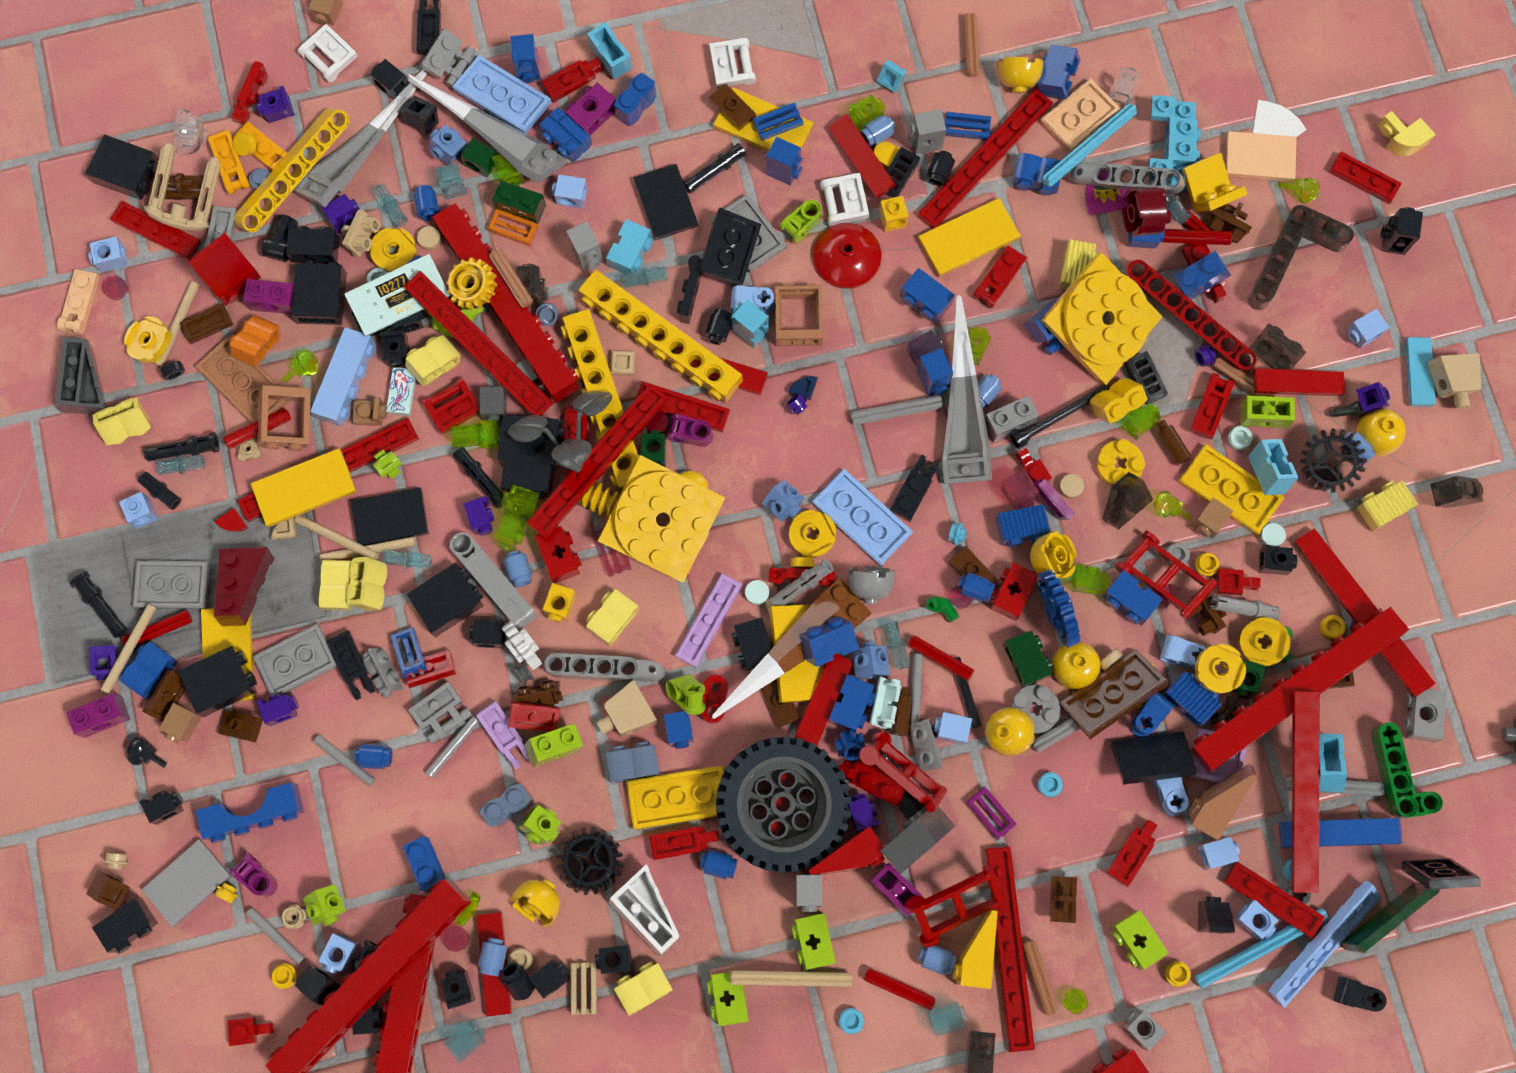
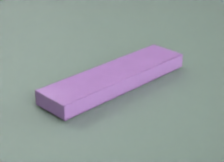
M721 573L675 654L676 658L697 668L743 584Z

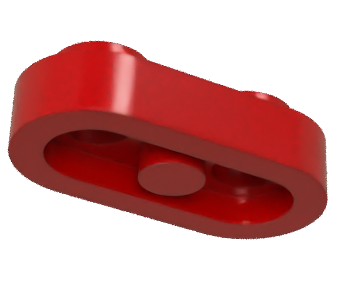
M711 675L704 682L705 693L703 694V702L705 704V711L701 713V716L707 723L716 724L723 719L725 712L712 719L708 711L710 708L718 710L726 701L728 685L722 676ZM712 685H720V690L713 692L711 690Z

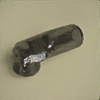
M1227 696L1225 709L1220 713L1215 712L1211 716V723L1215 726L1223 719L1227 722L1234 718L1232 713L1237 710L1239 698Z

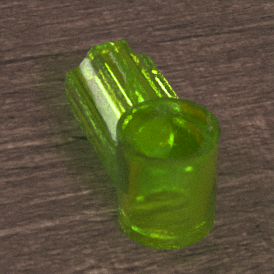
M482 420L475 425L453 426L451 430L453 447H498V422L495 420Z

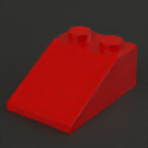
M225 232L188 261L225 306L239 299L240 294L245 291L247 279L259 280L261 278L256 269Z
M869 826L808 870V875L833 874L865 869L867 866L873 869L885 860L884 854L881 852L884 846Z

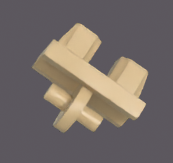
M358 209L351 225H344L341 229L342 234L345 236L342 245L348 248L354 257H360L363 251L370 250L372 246V240L369 238L371 232L376 233L379 231L380 222L375 217L369 216L364 210Z

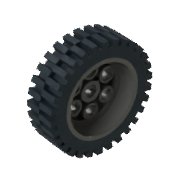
M783 736L756 742L741 751L730 762L718 785L716 815L719 827L726 841L740 857L764 870L785 873L798 872L801 869L813 867L812 865L821 862L825 856L835 850L834 847L837 843L840 844L843 839L844 831H847V821L851 817L849 804H852L848 793V790H850L849 785L844 779L845 774L838 768V763L835 759L828 755L829 753L824 749L818 748L812 742L804 741V739ZM784 773L793 775L794 783L792 786L785 787L781 784L780 779ZM763 780L769 782L771 786L770 792L766 795H761L757 790L758 783ZM803 789H808L812 793L811 801L806 804L802 803L799 799V794ZM780 797H785L789 801V808L783 812L776 808V801ZM756 805H762L766 809L764 818H754L752 810ZM800 813L807 817V824L803 828H798L794 823L796 815ZM776 821H780L784 825V832L779 836H775L771 832V826Z

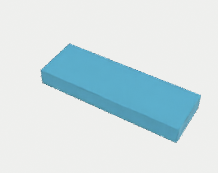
M1408 337L1405 343L1409 406L1433 407L1436 405L1435 387L1427 366V362L1433 360L1431 338Z

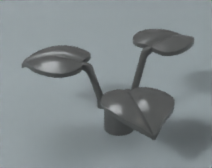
M590 391L579 395L574 400L573 409L579 411L577 413L576 440L567 439L560 445L549 429L545 427L548 424L547 419L540 415H530L519 419L508 429L506 434L515 441L530 442L540 437L542 432L546 433L556 446L551 453L553 460L565 468L580 472L592 451L591 444L588 441L581 440V417L583 414L594 416L608 406L613 396L608 392Z

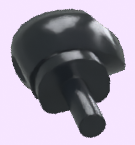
M142 737L133 738L126 747L127 760L133 765H140L143 762L149 764L151 760L163 768L168 764L155 755L157 749Z

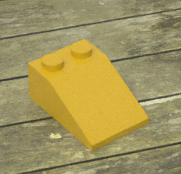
M997 911L986 912L958 958V964L954 965L952 979L956 980V985L991 989Z

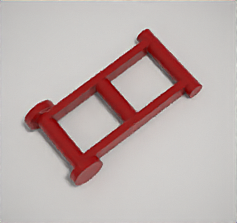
M1145 530L1142 533L1143 541L1123 563L1118 561L1114 567L1119 573L1125 570L1130 575L1136 577L1181 610L1180 616L1187 620L1218 583L1213 578L1206 580L1158 545L1160 543L1159 539L1151 532ZM1148 548L1171 563L1170 567L1156 582L1133 567ZM1179 570L1203 586L1187 605L1163 589Z
M877 731L872 737V745H866L861 749V761L866 765L876 764L926 806L928 812H934L946 795L947 788L940 786L891 745L892 739L887 732ZM879 751H883L899 766H901L903 770L900 771L898 768H896L891 762H889L885 757H883ZM913 776L934 795L931 797L909 777Z
M987 864L983 867L982 872L926 899L922 896L909 898L905 906L907 911L914 913L922 932L919 937L921 945L923 947H932L939 942L940 934L996 907L1003 909L1006 907V902L993 867ZM987 881L993 898L966 910L960 893ZM951 898L957 915L930 928L924 911Z

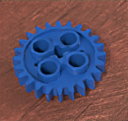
M1049 569L1039 573L1037 579L1038 587L1050 624L1054 625V630L1057 631L1058 637L1061 638L1062 643H1065V646L1070 647L1081 642L1080 629L1068 592L1064 591V586L1061 585L1059 578L1056 577L1052 570Z

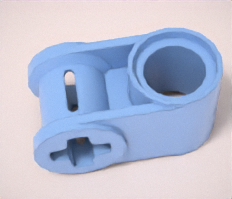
M742 285L732 287L731 312L739 303L743 304L747 299L765 314H770L774 310V293L771 289Z
M1167 635L1160 660L1168 664L1195 670L1196 658L1193 655L1195 653L1200 654L1206 647L1177 636Z
M1181 777L1152 781L1162 808L1168 816H1178L1187 809L1189 801ZM1174 800V802H1179L1180 806H1171L1170 802Z

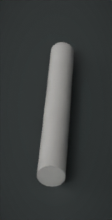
M913 654L910 725L920 722L922 654Z
M472 716L425 773L433 779L480 721Z
M321 735L315 738L314 743L369 787L375 782L376 779L360 768L359 765Z
M253 907L247 911L245 915L297 965H300L305 960V957Z

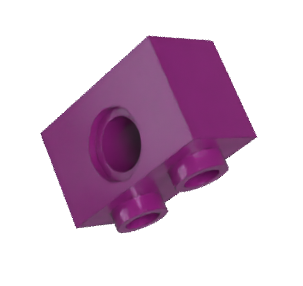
M597 82L593 87H588L577 102H572L565 113L591 136L615 113L614 105L616 98ZM587 108H595V110L591 112L586 111Z
M247 279L243 302L251 311L291 314L294 285L293 283Z
M110 694L67 712L73 734L83 738L130 720L123 697L115 694Z
M889 862L870 881L905 917L910 915L905 906L906 901L913 896H922Z

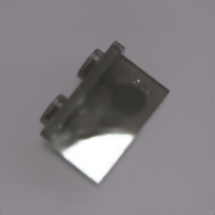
M530 263L517 266V275L525 287H530V295L533 299L534 307L537 309L539 305L549 299L548 287H546V280L542 276L540 266Z
M1270 323L1249 347L1257 357L1273 369L1292 370L1306 353L1301 344L1290 340L1279 327L1272 326Z

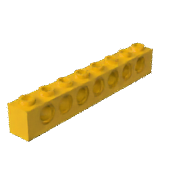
M596 269L579 288L580 301L590 309L594 307L599 311L598 314L608 322L612 320L617 324L616 327L625 335L630 333L635 337V341L643 348L648 346L653 350V354L661 361L666 359L672 364L671 367L679 374L684 372L690 377V381L699 388L701 386L706 388L708 394L715 400L719 401L721 399L727 403L743 381L741 373ZM602 296H610L608 301L602 302L599 300ZM622 308L628 309V312L624 315H620L617 312ZM640 321H644L647 323L642 328H637L635 326ZM658 334L665 336L661 341L653 339ZM674 348H683V351L680 354L672 353V350ZM693 360H700L702 362L699 367L694 368L690 366ZM712 373H717L720 375V378L716 381H711L708 379V376Z
M587 309L563 317L565 325L561 326L564 338H570L572 346L568 347L571 359L577 360L579 367H576L575 371L579 381L583 380L586 387L581 389L582 393L603 391L613 396L611 402L603 411L590 416L593 424L598 423L600 430L596 431V435L599 441L611 428L605 426L604 422L607 419L617 421L624 411L590 310ZM580 335L587 336V339L583 342L576 341ZM586 356L595 357L590 363L583 362ZM593 377L602 378L598 384L590 383ZM634 441L628 445L612 464L614 473L610 474L614 488L619 487L620 492L639 457ZM623 461L630 463L629 468L625 470L619 469L618 465Z

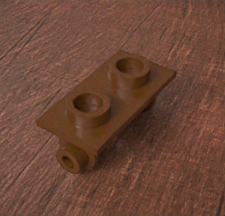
M547 680L539 683L540 686L532 688L529 685L518 687L515 689V692H512L511 699H517L515 702L537 704L536 700L540 699L542 705L548 706L559 704V701L563 700L562 692L556 691L560 689V681Z

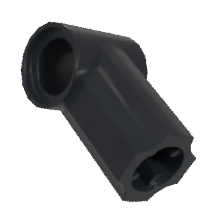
M278 215L270 237H266L263 242L262 256L284 263L289 260L286 254L289 228H296L298 221L288 215Z

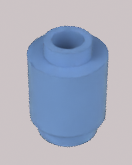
M881 115L866 124L860 133L869 146H876L894 135L893 129H895V124L889 116Z
M984 374L978 381L982 408L988 406L1002 390L1000 386L1001 381L993 374L989 376Z
M1350 431L1344 438L1347 439L1352 432ZM1356 432L1351 442L1354 444L1357 440L1361 441V444L1356 449H1365L1366 452L1360 454L1359 458H1367L1368 462L1376 454L1372 450L1374 447L1359 432ZM1345 444L1340 447L1343 452L1351 451Z
M520 551L508 553L506 555L507 558L503 562L510 583H513L514 588L532 583L531 577L533 574L527 555Z
M489 938L488 942L482 943L478 966H480L479 973L499 976L500 970H503L507 946L503 945L504 940Z
M936 945L932 947L922 946L918 961L922 962V968L942 975L945 973L951 975L957 956L951 954L952 951Z

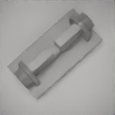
M369 648L368 653L363 655V662L370 676L379 674L373 680L379 694L387 698L393 694L392 691L403 690L400 676L394 671L387 652L383 648Z
M929 719L909 725L919 766L924 772L943 768L942 763L944 762L941 759L939 748L935 744L934 725L930 723Z

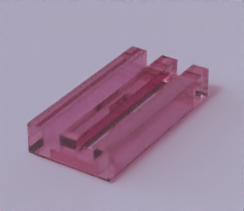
M603 529L594 531L597 540ZM598 542L609 577L632 569L628 556L622 553L625 565L621 566L616 550L610 547L616 568L612 569L604 544Z

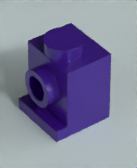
M280 86L278 90L259 95L260 102L256 103L261 117L265 116L269 123L295 115L290 97L284 86Z
M346 194L328 203L326 207H322L338 234L341 233V227L351 225L357 210H361L354 199L349 200Z
M1380 382L1356 390L1363 412H1370L1390 406L1388 402L1390 394L1387 388L1383 387Z
M484 496L463 503L474 534L484 536L492 533L493 526L491 522L495 521L491 507H489L491 504L488 498Z
M115 645L89 646L90 675L96 676V680H106L116 662ZM102 658L108 660V665L104 668L98 665V661Z
M277 694L270 697L269 702L262 699L257 701L263 722L270 727L298 716L296 709L299 708V705L294 695Z
M865 793L851 797L852 804H849V811H851V818L856 833L864 831L869 826L870 828L880 826V819L874 820L873 817L877 815L873 801L868 802Z

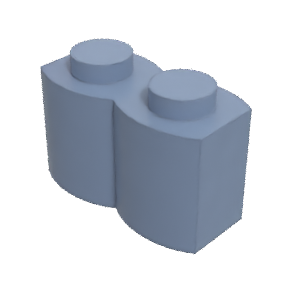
M649 742L636 743L635 748L626 749L625 746L612 747L611 752L606 753L611 784L660 776L655 745H650Z
M516 784L505 790L500 798L488 801L481 808L480 813L489 827L499 828L508 823L514 814H520L529 809L534 799L524 785Z

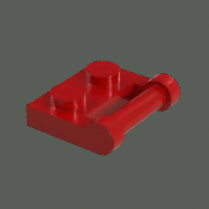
M462 377L456 379V383L430 398L425 397L421 399L442 435L480 414V406ZM461 390L464 393L436 410L433 407Z

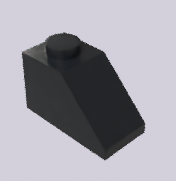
M1206 897V901L1198 902V932L1235 933L1230 904L1221 902V897Z

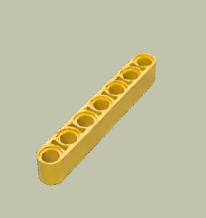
M327 108L236 212L234 222L238 228L253 233L263 226L347 128L349 116L344 110ZM335 114L338 115L336 124L333 123V116ZM322 130L324 137L319 141L318 134ZM308 147L310 152L308 157L305 158L304 150ZM294 164L295 171L290 175L289 168ZM279 181L281 186L280 189L276 192L274 189V185L276 182ZM265 198L266 205L261 209L260 201ZM250 215L251 223L246 226L245 219Z

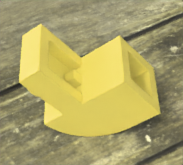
M1392 111L1385 115L1378 125L1381 133L1391 140L1386 149L1400 156L1415 154L1428 145L1436 135L1421 118L1406 127Z

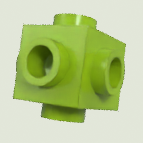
M536 805L529 811L518 828L527 834L526 838L535 845H543L548 841L550 843L554 841L560 832L557 828L561 821L557 819L558 816L552 810Z
M336 884L315 890L303 898L307 915L311 919L313 926L321 923L324 926L334 924L339 921L338 916L346 912L344 901L338 892Z

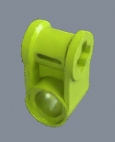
M810 199L805 201L781 222L779 228L786 230L793 237L795 244L799 243L821 222V205L816 200ZM809 210H814L815 212H817V214L814 216H808L806 215V212Z
M686 674L666 682L667 695L687 714L698 715L705 711V704L703 702L705 686L699 683L691 674Z

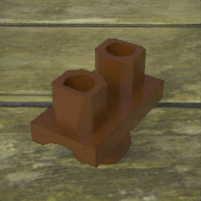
M183 173L170 175L165 199L198 200L204 176H190Z
M1239 202L1237 207L1227 204L1225 210L1232 213V216L1218 208L1214 209L1210 215L1212 218L1208 228L1212 231H1221L1224 224L1233 227L1231 230L1232 241L1238 244L1244 235L1250 232L1252 226L1236 218L1238 216L1245 220L1248 216L1247 213L1241 210L1243 203Z
M1212 596L1206 597L1190 615L1192 617L1200 612L1205 619L1196 625L1202 636L1212 632L1216 634L1226 627L1222 620L1227 615L1226 612L1212 610L1210 605H1217L1210 603Z
M1051 876L1050 922L1076 923L1077 877Z

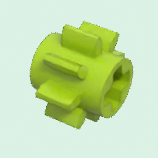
M382 450L374 456L377 461L372 465L382 478L389 475L393 479L401 473L398 467L402 463L392 450L387 454Z

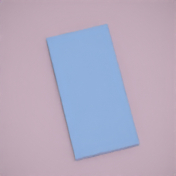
M480 55L475 58L452 86L453 91L524 133H528L552 103L551 98Z
M845 469L812 501V504L820 512L828 515L834 524L880 567L913 534V531Z

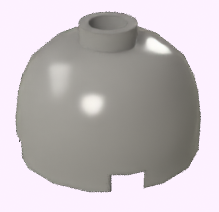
M865 566V569H862V571H858V567L848 568V587L851 593L863 599V603L877 604L878 599L886 598L893 590L896 570L890 571V568Z

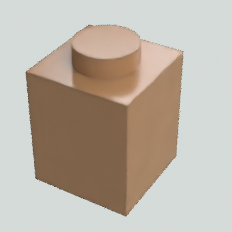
M311 0L308 9L313 20L317 23L335 25L343 1Z
M1213 497L1193 523V526L1197 528L1196 531L1200 535L1213 538L1218 534L1233 510Z
M173 703L159 729L166 733L165 738L175 743H178L179 740L188 742L201 716Z

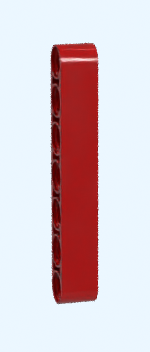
M1138 259L1128 265V275L1134 282L1235 366L1243 371H1248L1255 367L1257 358L1251 349L1151 266ZM1136 265H1142L1145 268L1144 274L1140 277H1135L1132 274V269ZM1156 279L1161 280L1163 283L1162 289L1157 292L1151 291L1150 283ZM1172 294H1177L1181 298L1179 305L1175 307L1168 305L1167 302ZM1189 309H1195L1198 311L1199 316L1197 320L1191 322L1186 320V312ZM1214 324L1217 328L1215 335L1211 337L1204 335V326ZM1227 338L1235 342L1234 349L1229 352L1221 348L1222 341ZM1245 353L1253 357L1252 364L1247 367L1239 363L1240 356Z

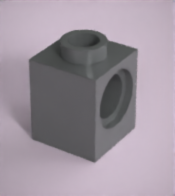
M480 387V415L483 421L490 424L500 423L503 414L507 415V393L504 387Z

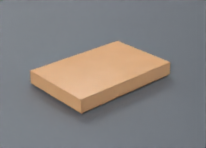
M1090 78L1070 94L1067 99H1064L1046 114L1040 123L1071 153L1117 114L1121 108Z
M1228 131L1225 164L1228 177L1293 182L1296 174L1297 137Z

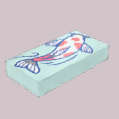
M393 367L386 408L387 414L411 416L416 378L408 369Z

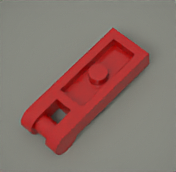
M1008 245L982 283L975 290L973 297L978 300L982 299L987 302V306L993 308L1026 262L1027 257ZM989 288L992 291H994V293L991 295L986 291V289Z
M1212 373L1189 430L1210 440L1214 437L1235 383L1231 379L1224 380L1219 378L1220 375ZM1215 386L1223 389V392L1214 390Z

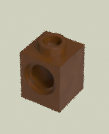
M98 871L86 894L93 900L118 910L130 887L119 879Z

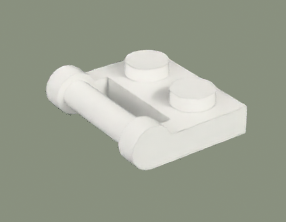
M327 24L298 49V53L319 69L328 82H333L338 74L358 57L357 53ZM317 47L334 64L328 67L312 52L313 49Z
M740 38L709 43L717 88H720L725 83L728 86L739 84L751 85L757 81L751 66L748 50L750 48L749 39ZM733 50H740L744 72L742 74H737Z
M860 173L829 178L820 182V188L824 191L829 213L827 218L829 226L869 218ZM839 187L844 213L838 214L833 194V188Z

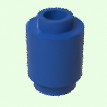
M429 185L417 187L413 195L417 217L424 221L433 220L432 216L440 212L436 192Z
M968 572L967 576L962 575L958 589L962 590L960 595L979 602L983 600L989 602L995 584L990 583V580Z
M361 744L360 748H357L355 751V763H359L360 768L368 769L390 767L393 755L392 748L381 744Z
M710 849L708 854L703 853L700 868H704L703 874L727 879V877L733 879L738 859L732 858L733 855Z

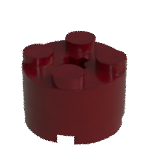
M1164 188L1133 189L1126 191L1123 201H1127L1126 208H1122V218L1127 233L1132 232V237L1160 234L1163 232L1165 225L1170 223L1171 213L1166 207V191Z

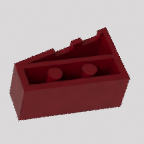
M268 547L219 549L214 617L221 626H244L247 624L257 601L256 596L261 584L263 585L266 580L267 570L275 559Z

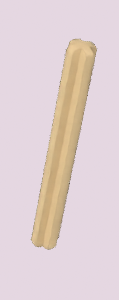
M731 971L730 984L852 986V974L835 972Z

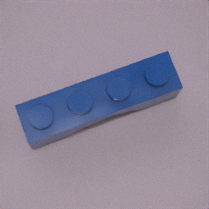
M293 782L267 789L266 798L262 806L247 816H237L230 811L227 805L220 803L195 810L201 838L208 841L211 840V843L224 841L227 835L235 833V836L250 833V828L259 826V829L271 827L274 825L273 822L282 819L283 822L292 821L298 818L297 814L304 813L298 785Z

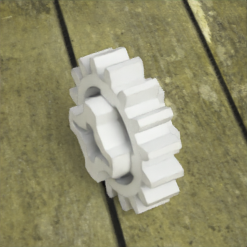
M512 622L502 627V630L509 638L505 644L519 663L526 660L532 670L542 664L534 653L539 647L525 629L519 632Z

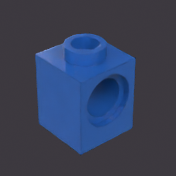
M682 711L664 715L669 745L675 746V749L689 747V743L694 742L689 714Z

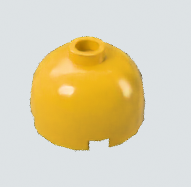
M1029 57L999 58V78L1005 86L1012 88V92L1026 93L1027 88L1037 85L1043 71V60L1035 58V63L1028 60Z
M1379 408L1368 412L1359 420L1356 432H1359L1374 447L1372 449L1376 453L1374 456H1387L1395 452L1403 444L1406 437V425L1403 418L1395 411Z
M1054 531L1039 537L1034 542L1030 551V560L1037 574L1050 569L1060 580L1071 576L1075 571L1076 565L1073 566V558H1077V554L1070 538L1066 534L1061 535L1058 533L1059 531Z
M1079 642L1070 647L1064 644L1056 651L1052 658V673H1054L1057 682L1070 690H1078L1089 686L1100 673L1101 662L1099 655L1092 646L1085 642Z
M1012 707L999 709L990 716L986 723V740L990 747L1001 755L1014 756L1022 754L1034 742V722L1029 714L1022 709Z
M545 879L543 881L527 880L514 891L509 899L510 901H515L512 906L519 914L531 922H534L535 918L542 921L540 925L542 927H550L560 911L561 903L559 895L555 891V886Z

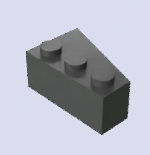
M63 337L55 405L60 412L94 415L96 412L107 408L94 351L88 339Z
M925 806L902 825L905 830L885 846L881 852L896 870L902 874L949 833L955 825L939 806L932 813L928 812Z

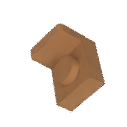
M375 397L374 401L354 400L353 424L382 426L383 419H386L387 406L384 405L380 397Z

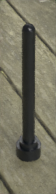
M1102 385L1026 430L1024 428L1021 430L1016 429L1009 434L1012 443L1017 449L1023 448L1028 445V441H1030L1032 436L1090 404L1091 399L1096 394L1109 390V387Z

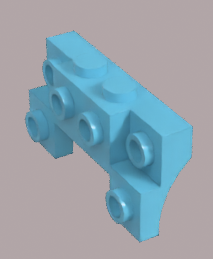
M1153 95L1151 98L1152 110L1150 120L1167 122V125L1165 127L1164 159L1150 158L1148 165L1149 167L1175 169L1185 180L1182 169L1198 162L1200 157V149H1196L1201 134V129L1197 128L1196 103L1175 101V97ZM1149 175L1148 183H1153L1155 175ZM1171 177L1167 182V186L1176 185L1178 177ZM1185 181V186L1182 191L1189 192Z

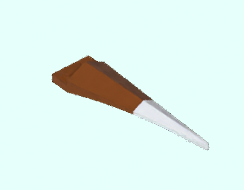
M840 577L814 601L712 715V719H715L805 661L806 657L799 635L805 633L808 628L827 624L828 620L834 617H842L852 622L855 629L872 613L858 597L851 593L847 584Z

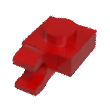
M1026 447L1017 452L1015 456L1023 466L1019 474L1031 492L1034 490L1031 484L1036 479H1046L1047 481L1052 479L1040 458L1033 462L1031 454Z
M1218 569L1217 594L1242 595L1243 589L1258 590L1261 587V578L1243 577L1244 570Z
M255 1017L227 1021L229 1046L257 1043L256 1035L274 1033L273 1023L256 1025Z

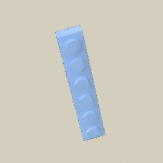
M1365 880L1360 887L1356 888L1353 895L1344 905L1339 907L1337 913L1321 928L1317 936L1306 945L1296 960L1292 961L1281 977L1274 981L1268 991L1280 1006L1285 1008L1381 899L1373 884Z

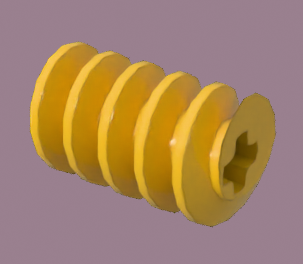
M600 482L596 487L593 485L578 503L582 501L584 508L590 506L592 512L598 510L599 516L607 514L608 520L619 498V491L610 495L611 487L602 491L603 483Z

